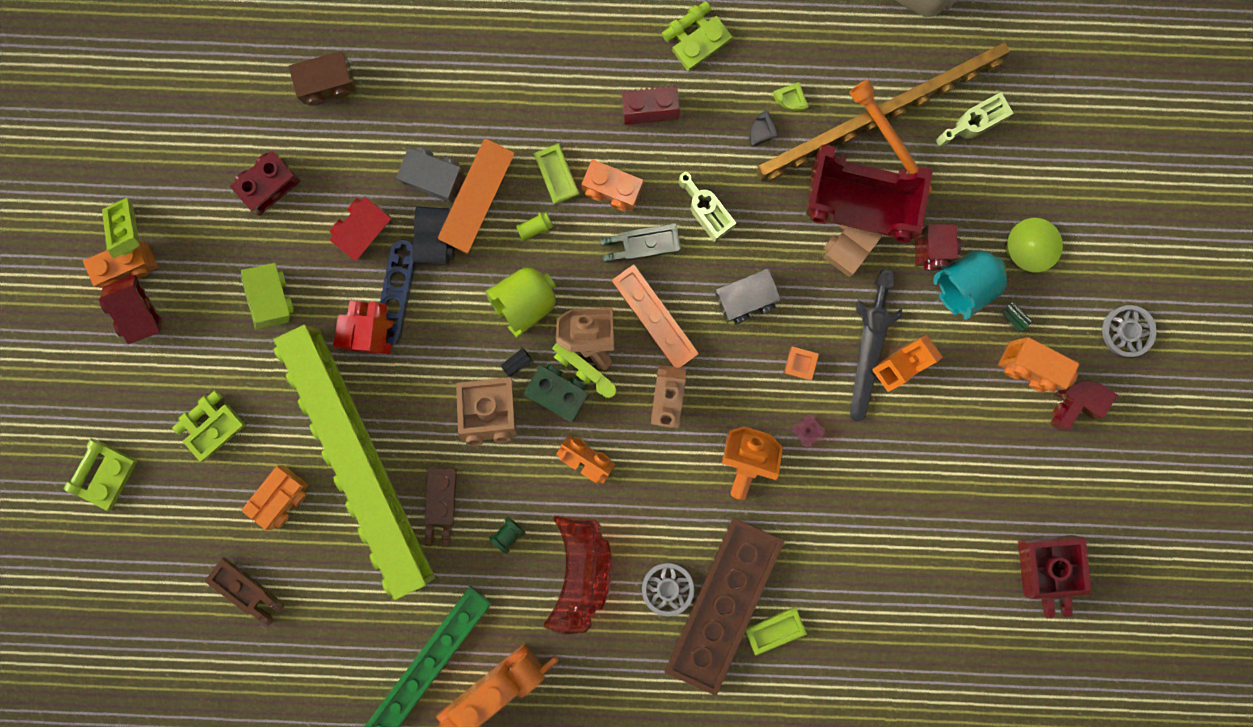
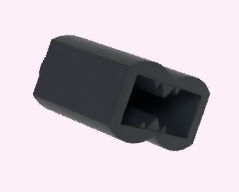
M415 208L412 252L414 263L449 266L450 259H454L455 247L438 239L450 212L449 208Z

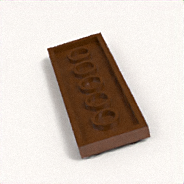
M732 517L665 668L666 674L717 696L783 546V539Z

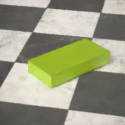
M559 143L534 153L554 205L579 196L578 189Z
M796 607L747 626L745 630L755 656L807 635Z

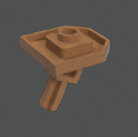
M613 308L570 309L559 316L556 325L557 344L570 352H581L584 358L590 356L598 369L607 370L612 365V359L606 351H614Z

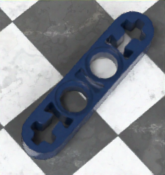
M406 240L395 242L390 249L380 299L382 304H387L392 299L400 302L398 313L391 315L387 312L386 315L389 319H398V323H394L390 328L392 332H395L394 337H389L388 341H386L391 346L396 345L402 336L416 264L412 258L413 245ZM404 246L410 252V256H405L403 265L408 266V270L394 267V263L398 265L401 263V257L397 254V251L403 250ZM401 272L405 275L406 282L402 287L396 288L392 285L391 278L395 273Z

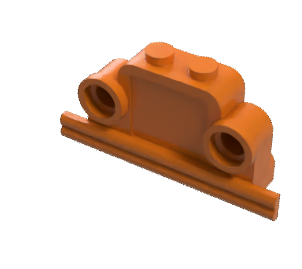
M524 643L440 711L436 716L440 721L437 727H479L515 696L518 695L519 698H522L537 687L545 678L543 674L558 662V657L554 655L542 665Z

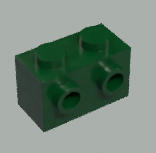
M549 364L546 369L539 366L523 395L570 422H574L589 396V393L584 391L587 386L574 378L570 382L561 378L560 376L563 372Z

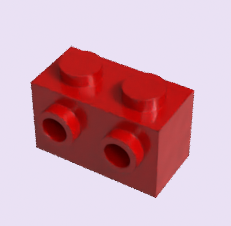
M367 196L362 200L357 197L347 209L351 214L343 222L339 219L329 230L333 234L329 240L355 261H357L392 218Z

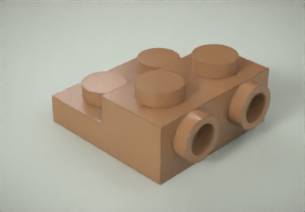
M511 377L456 383L458 435L461 442H466L468 446H479L483 444V440L494 439L496 443H507L511 441V437H517L516 411L514 408L513 381Z

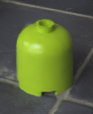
M524 267L485 291L489 302L500 318L505 316L510 326L507 328L515 337L520 336L548 315L556 303L555 294L552 290L556 287L554 281L547 273L542 275L538 270L531 267Z

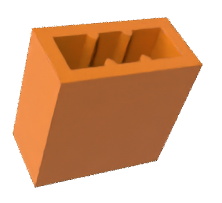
M1027 337L1010 341L998 366L1005 369L1004 374L1016 380L1022 378L1030 382L1029 387L1045 393V391L1055 392V390H1065L1071 387L1078 377L1076 370L1079 363Z

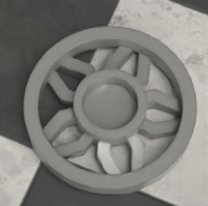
M1134 305L1118 307L1111 311L1103 321L1102 335L1104 342L1110 351L1119 356L1135 357L1142 355L1155 342L1157 333L1155 321L1141 307ZM1126 310L1122 317L1123 320L1121 318L1114 317L1119 312ZM1132 311V320H1129L1128 317ZM1138 313L1145 318L1148 324L1138 323ZM1111 321L1117 322L1119 324L1116 328ZM1142 328L1149 329L1148 331L1142 333ZM1109 329L1117 332V334L1112 335L1110 338ZM1149 335L1147 343L1142 348L1140 337ZM1117 337H1119L1121 341L1118 344L1114 345V341ZM1132 342H1135V344H1136V350H1135V348L1132 346ZM1126 344L1130 352L1122 351L1119 348Z
M658 564L651 568L644 577L642 583L643 599L646 605L659 615L674 616L680 614L690 605L693 599L694 584L692 578L683 567L677 564ZM667 568H670L671 571L670 578L665 577ZM662 569V580L658 577H651L653 573ZM674 569L683 573L686 578L674 580L676 577ZM648 581L658 582L657 587H653ZM679 582H689L682 588L678 586ZM646 587L652 592H657L653 595L651 602L648 599ZM689 589L688 598L684 603L683 598L679 593H683ZM660 597L662 602L654 606L656 599ZM677 597L681 607H678L672 600ZM669 601V605L675 610L665 611L660 610V608Z

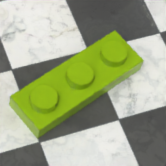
M125 198L102 209L107 251L113 258L132 253L140 246L133 204L128 198Z

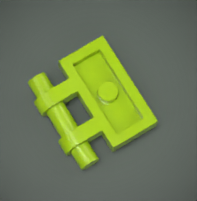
M706 1L699 6L694 5L688 10L687 15L678 21L676 19L668 24L669 28L661 33L666 42L674 37L679 41L672 48V51L688 72L732 41L733 38L717 16L708 22L704 18V15L711 11V7ZM695 22L699 29L687 36L684 30Z
M216 390L198 400V405L189 413L185 412L179 417L180 421L172 427L179 435L186 429L189 431L190 435L182 442L200 462H205L246 426L229 405L224 404L219 410L216 408L215 404L222 399L221 394ZM206 413L210 418L199 426L197 420Z

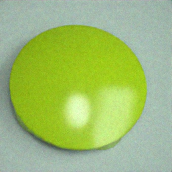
M1041 218L1025 219L1011 230L1006 253L1019 268L1033 273L1043 272L1053 267L1059 260L1063 249L1062 237L1058 229L1047 220Z

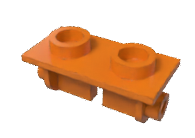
M570 435L567 436L556 453L560 457V461L574 470L577 469L580 462L585 466L581 474L596 484L597 482L603 484L615 465L607 455L594 451L582 439Z

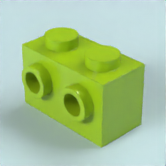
M272 263L241 270V280L255 330L288 323L289 313H293V306L290 297L284 296L282 288L286 287L283 272H277L276 264Z

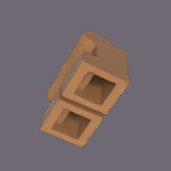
M658 365L651 424L679 428L686 382V369Z

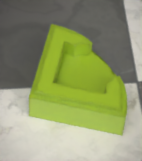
M799 82L773 91L775 100L788 110L805 111L809 108Z

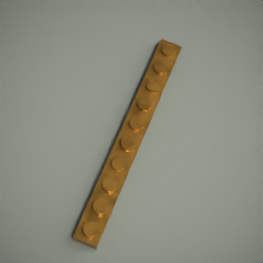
M1004 42L878 106L886 118L890 117L891 120H894L907 112L905 108L913 104L916 108L931 100V95L939 92L940 96L955 88V83L961 80L964 83H968L980 75L979 71L985 68L991 71L1004 63L1002 59L1010 50ZM867 111L759 165L756 173L760 181L766 178L772 181L782 176L784 169L790 166L796 169L809 161L808 157L818 153L822 144L832 146L840 141L842 144H846L858 137L856 133L864 129L870 132L878 128V126Z

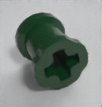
M507 516L505 524L495 535L491 534L489 540L500 551L508 554L510 551L509 547L519 536H524L526 532L513 519Z

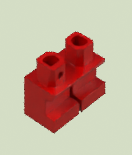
M349 301L348 314L338 316L333 348L353 352L390 355L391 344L386 343L387 328H391L394 321L386 320L388 305L378 302H369L368 304L359 301Z

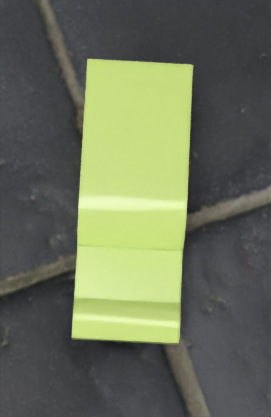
M1002 92L969 109L958 119L956 128L945 130L937 138L936 142L939 146H945L958 135L967 139L974 138L1005 121L1013 114V111ZM968 121H969V122L974 121L975 124L970 126V124L968 123Z
M685 171L680 175V187L686 189L693 198L691 202L693 215L711 239L716 242L732 230L736 222L711 191H699L691 181V175ZM699 200L709 202L708 210L705 207L698 208Z

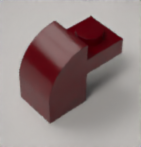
M1075 382L1071 387L1056 392L1055 395L1064 400V402H1060L1053 410L1052 416L1054 418L1050 424L1059 430H1069L1080 412H1083L1092 419H1103L1118 394L1097 382Z

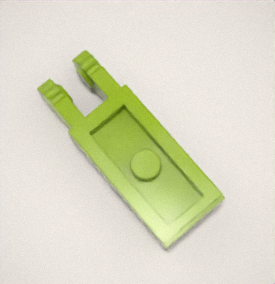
M557 343L553 346L552 349L556 352L554 356L556 360L565 367L569 363L578 369L575 375L587 384L592 380L596 384V391L600 395L603 394V397L610 398L613 395L615 396L617 389L614 383L611 384L609 379L575 352H570Z

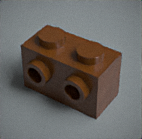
M343 51L289 65L296 96L304 105H319L324 102V99L331 97L344 98L349 96L350 92L357 90L349 59Z

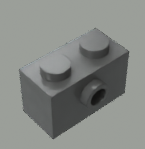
M418 147L417 151L408 148L396 179L402 185L453 203L464 175L462 169L458 167L459 163L447 157H443V160L434 158L431 151Z

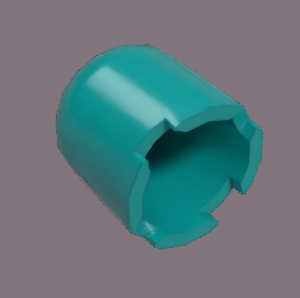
M974 250L936 273L933 282L934 285L939 284L942 293L938 296L944 305L955 316L961 313L964 316V320H967L999 297L1005 291L1008 280L1005 264L999 257H995L987 251Z

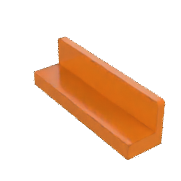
M488 139L483 140L438 236L440 241L457 248L456 250L468 254L515 154L514 152Z

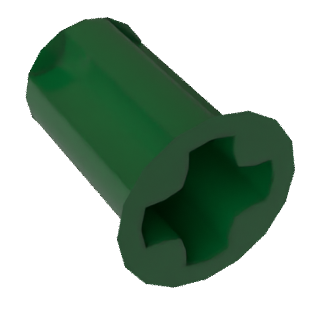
M1014 301L1001 311L1019 333L1033 322Z

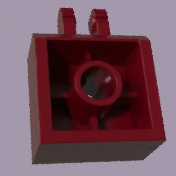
M1066 535L1018 540L1023 595L1033 600L1042 599L1043 613L1047 619L1055 617L1054 598L1059 597L1063 616L1072 617L1071 596L1090 595L1091 592L1086 538Z

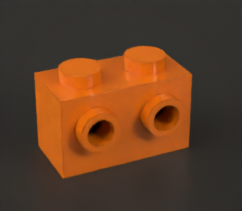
M592 159L581 185L587 197L596 201L606 200L611 203L612 207L621 211H626L627 209L633 211L643 189L644 180Z
M139 240L140 246L128 255H120L113 258L106 250L83 260L93 286L103 288L105 285L135 274L140 279L147 276L148 272L158 269L148 243Z

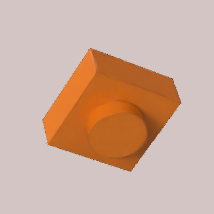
M791 347L784 374L812 381L819 354Z

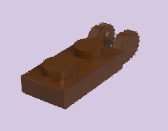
M428 468L425 546L433 545L435 524L444 525L442 545L443 547L450 546L455 515L457 469Z
M225 557L221 558L205 579L208 585L247 615L251 614L265 625L270 626L274 619L265 610L257 607L261 600L276 611H281L285 606L277 597L268 593L266 588Z

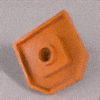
M745 426L729 431L722 464L736 468L737 474L730 492L734 498L744 500L747 497L752 479L756 478L757 475L777 480L783 447L771 434Z

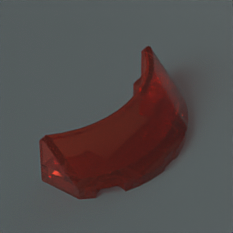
M554 515V521L560 530L564 542L566 571L559 599L553 611L544 622V628L563 635L586 633L592 626L591 619L596 610L603 609L609 593L612 570V555L609 541L603 539L600 532L601 525L597 520Z

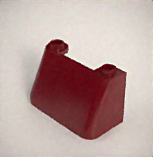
M822 144L814 159L806 209V214L811 217V221L819 224L829 222L894 237V240L902 243H909L911 239H916L921 234L933 169L919 166L915 174H906L907 169L901 168L899 173L846 162V155H841L839 158L835 156L836 147Z

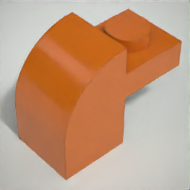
M926 334L906 344L872 370L889 392L909 381L918 372L937 363L943 357Z

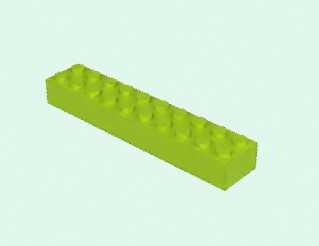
M304 324L273 339L277 346L274 348V352L281 363H285L288 370L286 378L293 389H297L300 396L298 404L303 413L308 414L312 422L310 430L315 439H320L323 445V458L327 465H332L336 476H334L335 484L341 492L344 491L348 499L346 502L347 510L352 517H356L360 525L358 528L359 536L364 543H368L372 551L370 554L371 562L376 569L380 568L384 577L382 585L385 592L389 596L392 595L393 599L396 600L427 585L435 579V576L320 329Z

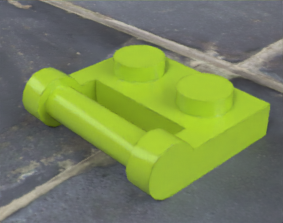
M91 438L86 445L88 450L71 481L68 480L63 489L106 511H110L113 509L138 461L101 441ZM100 453L105 457L87 488L82 484Z

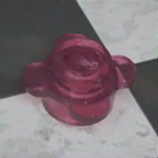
M811 414L805 415L803 421L799 424H794L791 429L792 433L801 439V444L804 447H811L813 441L823 437L825 434V429L819 426L815 421V417ZM807 428H810V433H806Z

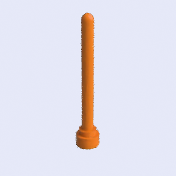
M865 80L856 85L849 92L855 103L859 102L861 106L864 105L908 173H917V164L874 100L875 94L873 92L875 89L870 81ZM930 186V189H929V194L932 192V187H931V186Z

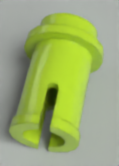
M539 212L537 217L516 226L522 240L526 241L544 231L550 232L549 229L553 227V224L547 212L543 214Z

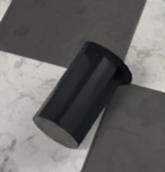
M522 346V349L501 364L502 369L509 377L515 375L531 361L534 363L531 356Z

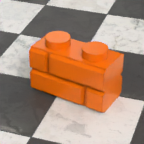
M278 465L242 508V512L264 530H273L275 527L280 529L290 516L287 512L293 505L295 507L299 506L306 498L307 493L304 491L309 485L288 467Z

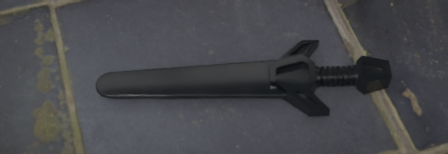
M881 270L875 281L878 287V295H876L874 308L868 310L859 299L856 305V311L862 318L864 327L850 410L851 418L855 421H862L866 416L876 377L872 369L879 364L887 328L900 319L902 309L889 315L884 307L886 306L885 301H887L886 298L888 296L887 290L894 285L893 271Z

